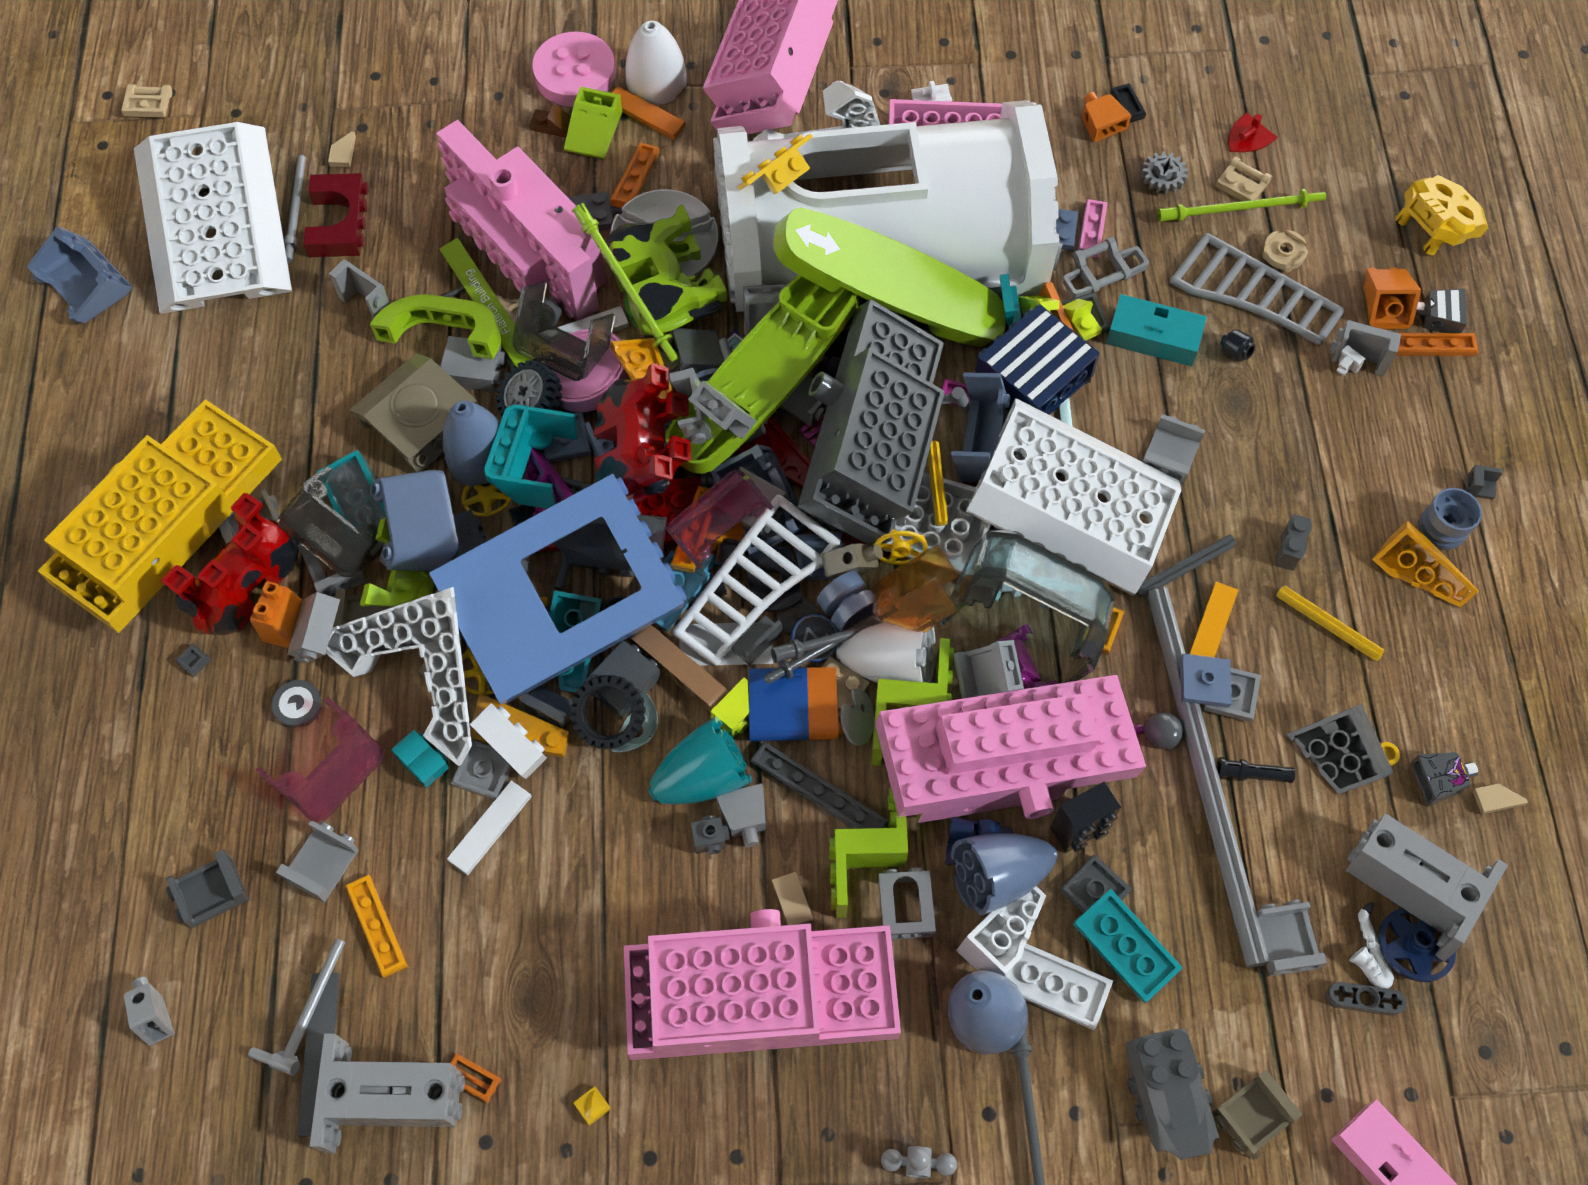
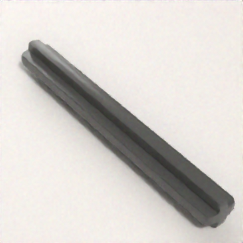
M1227 535L1143 581L1137 591L1138 595L1144 597L1149 594L1150 590L1154 588L1159 589L1226 552L1236 545V540L1232 535Z

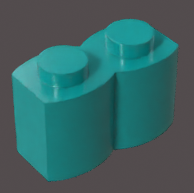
M413 730L395 745L391 751L401 764L427 788L449 769L446 763L448 758L439 749L435 751L429 746L431 742L423 736V732L418 734Z

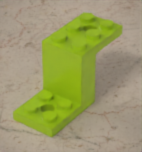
M940 638L936 658L935 683L878 679L871 765L881 766L882 758H884L875 726V721L880 711L951 701L952 693H950V687L953 679L951 667L954 658V648H950V639Z
M889 787V795L887 796L888 810H892L888 821L889 828L835 829L834 838H830L829 860H834V863H830V885H835V888H831V910H836V918H846L847 916L846 868L905 867L908 856L906 816L898 817L891 787Z

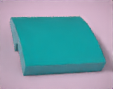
M1009 274L1000 275L1006 322L1008 327H1010L1015 321L1019 322L1021 320L1016 286H1010Z

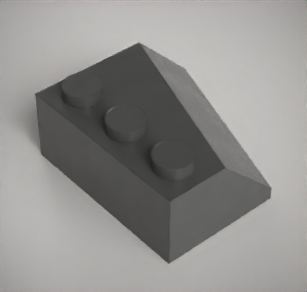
M1362 704L1286 734L1291 741L1294 740L1302 749L1301 752L1305 757L1310 758L1318 767L1320 774L1338 794L1364 786L1394 773Z

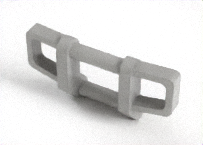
M1111 236L1100 244L1083 251L1079 249L1073 252V259L1077 270L1066 274L1063 284L1072 298L1095 293L1104 286L1121 279L1127 280L1145 271L1148 268L1149 261L1138 246L1119 252L1117 243ZM1107 250L1109 260L1117 272L1096 280L1088 268L1085 259ZM1134 255L1141 264L1130 269L1123 258ZM1080 276L1087 287L1076 290L1070 281Z

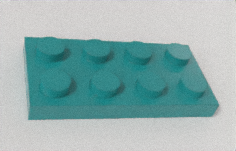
M1109 889L1072 923L1144 1004L1183 968L1112 889Z

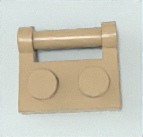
M128 84L121 111L124 116L165 117L169 99L172 97V88L170 85H163L162 87H137L135 84Z
M1235 156L1218 179L1215 187L1241 201L1257 200L1269 184L1272 175L1261 173L1244 164L1240 158ZM1237 169L1245 173L1246 175L1260 181V183L1258 184L1244 177L1243 175L1235 172V170Z

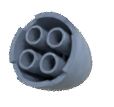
M459 401L452 406L444 422L442 437L444 456L451 475L459 483L475 487V485L489 483L484 469L500 421L486 408L470 401Z
M992 833L957 840L951 850V859L956 862L957 875L953 876V880L965 906L968 909L974 908L979 915H984L1017 901L1039 885L1054 867L1057 860V851L1054 846L1046 841L1022 834Z
M976 971L964 976L952 989L948 1000V1020L954 1035L967 1049L982 1055L996 1054L1005 1050L1008 1051L1021 1039L1028 1024V1009L1024 996L1010 979L993 971Z

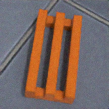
M456 1053L450 1063L462 1072L461 1075H464V1078L487 1090L484 1095L465 1084L464 1091L488 1104L502 1079ZM457 1062L464 1064L493 1082L491 1085H488L456 1067Z

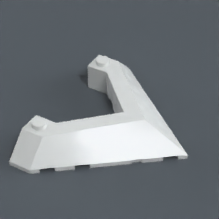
M835 81L823 90L825 113L828 116L842 120L843 126L781 134L772 129H766L756 136L753 141L794 138L800 134L813 131L880 125L870 95L842 81Z
M454 587L333 627L326 654L353 677L372 672L381 654L419 648L420 656L424 657L427 672H424L428 692L432 693L434 706L431 707L433 718L423 736L456 765L460 766L468 754L472 742Z

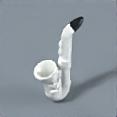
M1370 902L1362 907L1358 913L1360 930L1363 931L1367 947L1364 946L1359 949L1349 961L1361 968L1374 987L1389 989L1393 984L1394 976L1391 967H1389L1381 952L1379 940L1369 920V915L1374 906V903Z

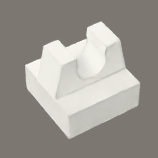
M1347 345L1339 356L1340 367L1336 371L1342 376L1349 370L1356 374L1361 369L1365 358Z

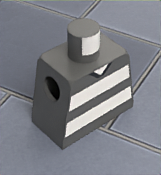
M1465 289L1429 291L1425 300L1418 302L1415 315L1423 316V324L1426 329L1441 333H1462L1467 325Z

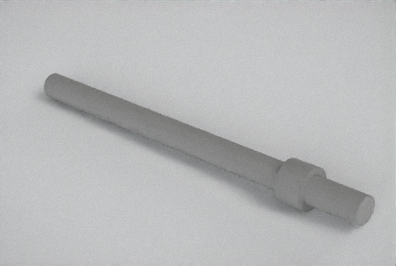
M303 155L297 157L287 235L284 237L287 263L292 262L293 251L297 246V238L295 236L306 157Z

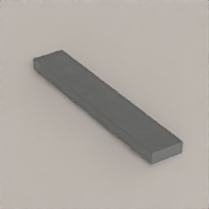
M766 742L762 743L750 760V764L852 829L885 828L888 823L886 818Z
M338 972L331 973L307 1026L297 1136L311 1137L324 1034H335L340 982V974ZM312 973L310 994L320 973Z

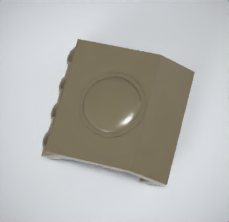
M415 353L349 411L361 427L366 429L370 425L401 454L413 472H421L444 453L442 437L444 422L452 406L459 401L475 403L477 400L435 361Z

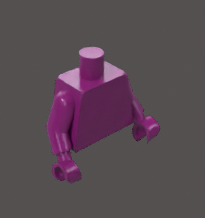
M1028 624L1019 627L998 640H1014L1024 689L1058 684L1056 680L1048 683L1041 682L1042 679L1023 641L1028 640L1025 634H1033Z

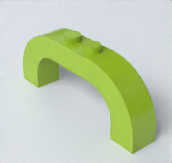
M429 294L412 295L389 304L370 323L376 340L396 344L408 328L420 323H434L473 330L467 339L473 357L493 360L501 346V334L494 314L488 307L475 301Z

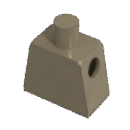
M851 544L823 553L821 556L826 577H839L850 571H856L861 575L874 570L879 566L878 559L883 556L882 549L877 544Z

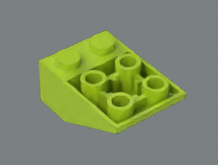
M580 87L574 101L564 151L604 159L623 112L621 96L619 94Z

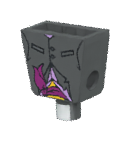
M1456 752L1420 754L1410 763L1428 807L1464 792L1470 786L1469 778L1478 775L1476 764L1474 762L1463 764L1459 754Z

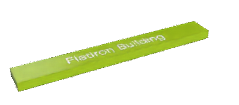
M456 238L441 247V253L471 299L485 305L494 314L501 334V345L514 365L518 367L520 362L525 363L528 360L532 362L538 361L460 240Z

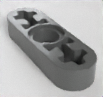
M1337 982L1330 986L1326 992L1329 1004L1340 1009L1396 1016L1405 1010L1407 1004L1405 996L1393 989ZM1340 989L1341 994L1351 995L1354 991L1352 998L1345 997L1341 1001H1339V997L1334 995V993ZM1361 992H1367L1372 996L1373 1003L1371 1006H1365L1361 1003L1359 998ZM1391 997H1393L1394 1002L1398 1003V1006L1394 1007V1009H1392L1390 1003L1379 1005L1380 1000L1387 1001Z

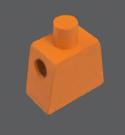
M1090 92L1085 96L1084 101L1086 104L1084 105L1082 119L1093 142L1128 129L1131 114L1112 95L1107 94L1098 98L1094 92Z

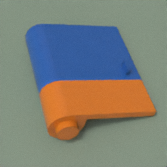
M836 667L797 668L793 670V678L787 679L783 676L770 684L764 681V677L777 668L749 669L750 741L838 740V735H843L841 720H838Z

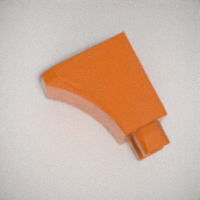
M1367 268L1363 289L1367 301L1368 322L1370 326L1380 329L1409 328L1414 322L1421 293L1420 287L1406 269Z
M267 581L264 584L258 603L255 604L250 621L263 642L289 648L303 599L293 593L288 587Z

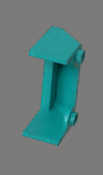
M523 405L507 407L485 465L486 479L518 504L546 509L554 506L555 498L552 484L524 480L522 477L532 448H548L553 443L554 437L577 440L578 433L575 414Z

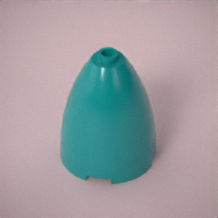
M718 717L710 719L688 734L664 758L656 769L650 781V788H648V792L654 802L658 800L661 804L673 805L704 802L752 783L751 775L745 774L744 770L747 769V764L730 733L728 734L726 730L722 731L720 726L723 724Z

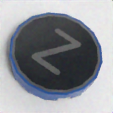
M811 614L803 617L795 624L791 632V640L797 639L800 642H805L838 633L830 619L823 615ZM837 646L809 662L817 663L828 659L835 652Z

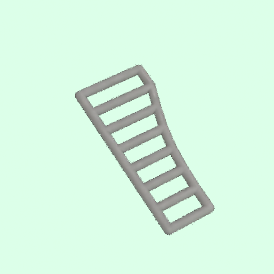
M1205 233L1170 279L1172 285L1190 295L1225 303L1255 313L1295 332L1316 345H1321L1344 313V308L1210 233ZM1208 243L1218 248L1217 253L1193 285L1181 279ZM1226 254L1238 259L1214 292L1201 289ZM1245 264L1256 269V272L1237 298L1224 294ZM1264 274L1276 280L1258 305L1245 301ZM1285 285L1294 290V293L1279 314L1266 309L1281 287ZM1303 295L1314 302L1297 324L1287 319V316ZM1321 306L1332 311L1333 314L1317 335L1306 328Z

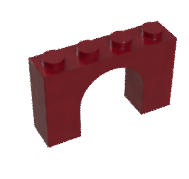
M361 173L310 175L308 192L313 205H343L349 208V213L344 220L332 226L305 227L303 245L308 257L360 256L361 247H364L362 230L366 229L364 212H367L365 195H368L369 192L368 183L364 182Z

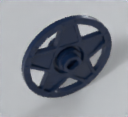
M1404 908L1391 912L1381 923L1378 934L1380 949L1388 964L1402 976L1417 982L1437 981L1448 974L1454 966L1456 951L1445 961L1435 956L1439 949L1435 939L1436 929L1422 920L1416 925L1412 924L1401 916L1411 914ZM1388 924H1390L1397 939L1387 945L1386 930ZM1395 959H1408L1414 973L1403 968ZM1432 961L1447 963L1442 971L1431 975Z

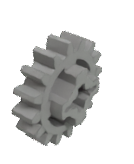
M1162 152L1161 156L1154 153L1153 158L1148 156L1143 164L1141 177L1144 178L1143 183L1150 184L1149 190L1156 188V193H1159L1160 190L1165 195H1167L1168 190L1176 193V189L1181 190L1188 177L1189 170L1185 168L1186 162L1180 163L1181 157L1174 158L1173 153H1170L1169 156H1166L1165 152Z

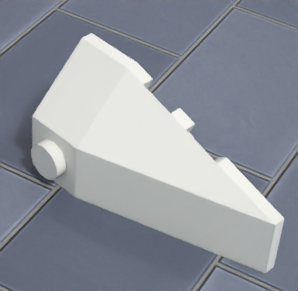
M1036 886L1017 901L991 912L964 939L956 951L975 969L993 971L1004 976L1021 959L1024 947L1031 935L1032 927L1039 915L1046 895Z

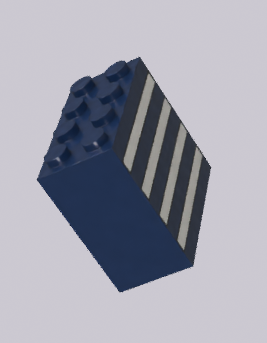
M1039 304L1034 309L1030 308L1019 322L1015 321L1003 336H997L988 349L984 348L977 356L978 361L975 373H1001L1006 394L1010 395V405L1007 409H1011L1015 398L1051 415L1065 400L1070 398L1085 384V382H1081L1087 374L1090 378L1093 377L1100 352Z

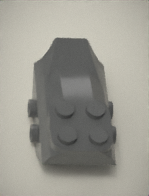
M640 512L637 518L640 522L645 520L652 536L648 537L651 543L656 541L663 553L667 517L641 515ZM602 517L554 542V545L566 556L567 564L596 570V573L601 575L619 572V575L623 577L634 576V572L624 556V553L628 552L627 549L621 550L605 519Z
M1187 1029L1163 1031L1126 1042L1129 1078H1127L1128 1090L1131 1095L1134 1094L1137 1105L1134 1106L1136 1118L1139 1122L1142 1121L1143 1128L1156 1152L1165 1150L1174 1154L1180 1160L1212 1153L1213 1142L1219 1138L1210 1108L1212 1106V1098L1210 1092L1204 1088L1202 1081L1204 1079V1071L1202 1065L1196 1061Z

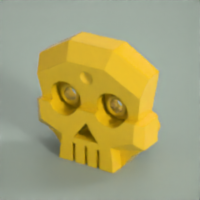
M1439 175L1434 178H1423L1414 181L1404 193L1405 206L1395 216L1396 221L1400 219L1398 224L1406 226L1413 217L1426 230L1431 238L1423 246V250L1431 256L1436 254L1443 243H1448L1452 246L1462 244L1467 239L1481 237L1488 229L1483 208L1462 186Z

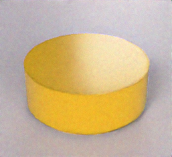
M1382 742L1380 744L1391 767H1393L1400 759L1399 749L1390 742Z

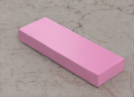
M1086 199L1078 250L1083 251L1101 243L1108 202ZM1099 253L1091 257L1098 258Z

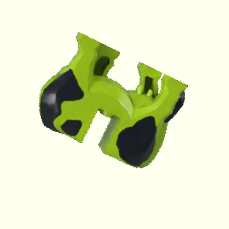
M683 204L677 207L672 217L659 219L652 223H626L621 225L605 241L663 333L679 328L692 320L714 315L721 309V302L727 301V290L719 274L714 276L710 268L705 269L701 278L696 282L693 281L696 279L695 275L687 277L681 272V262L701 259V250L692 233L688 234L683 241H673L675 238L682 236L684 232L691 231V220ZM606 261L607 266L609 267L610 271L612 272L618 283L621 293L624 292L625 289L623 288L622 284L620 283L615 273L611 269L610 265ZM628 295L629 308L639 330L643 335H653Z

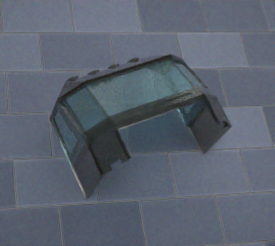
M1011 530L987 531L972 546L939 624L944 625L965 605L973 606L974 602L984 603L983 606L990 609L993 606L1001 584L1004 583L1039 601L1040 606L1046 609L1051 607L1083 624L1071 653L1073 661L1064 683L1079 681L1094 671L1107 639L1116 598L1105 579L1087 570L1084 565L1073 563L1066 559L1063 554L1054 553L1046 549L1043 544L1025 538L1020 532Z

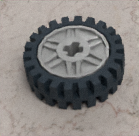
M528 360L525 363H518V367L513 366L511 368L512 373L507 371L505 374L507 379H501L500 384L503 385L502 388H497V393L500 395L496 396V401L498 402L496 406L500 410L499 414L503 416L505 409L511 405L554 410V407H559L560 405L557 399H562V393L559 392L562 390V385L559 384L561 381L557 374L537 361L532 362Z

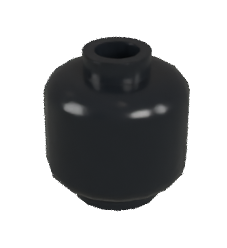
M1238 329L1224 334L1220 341L1222 354L1237 362L1248 360L1253 355L1256 347L1253 337Z
M724 538L722 542L717 543L714 565L721 568L741 541ZM736 563L728 574H734L735 570H740L743 567Z

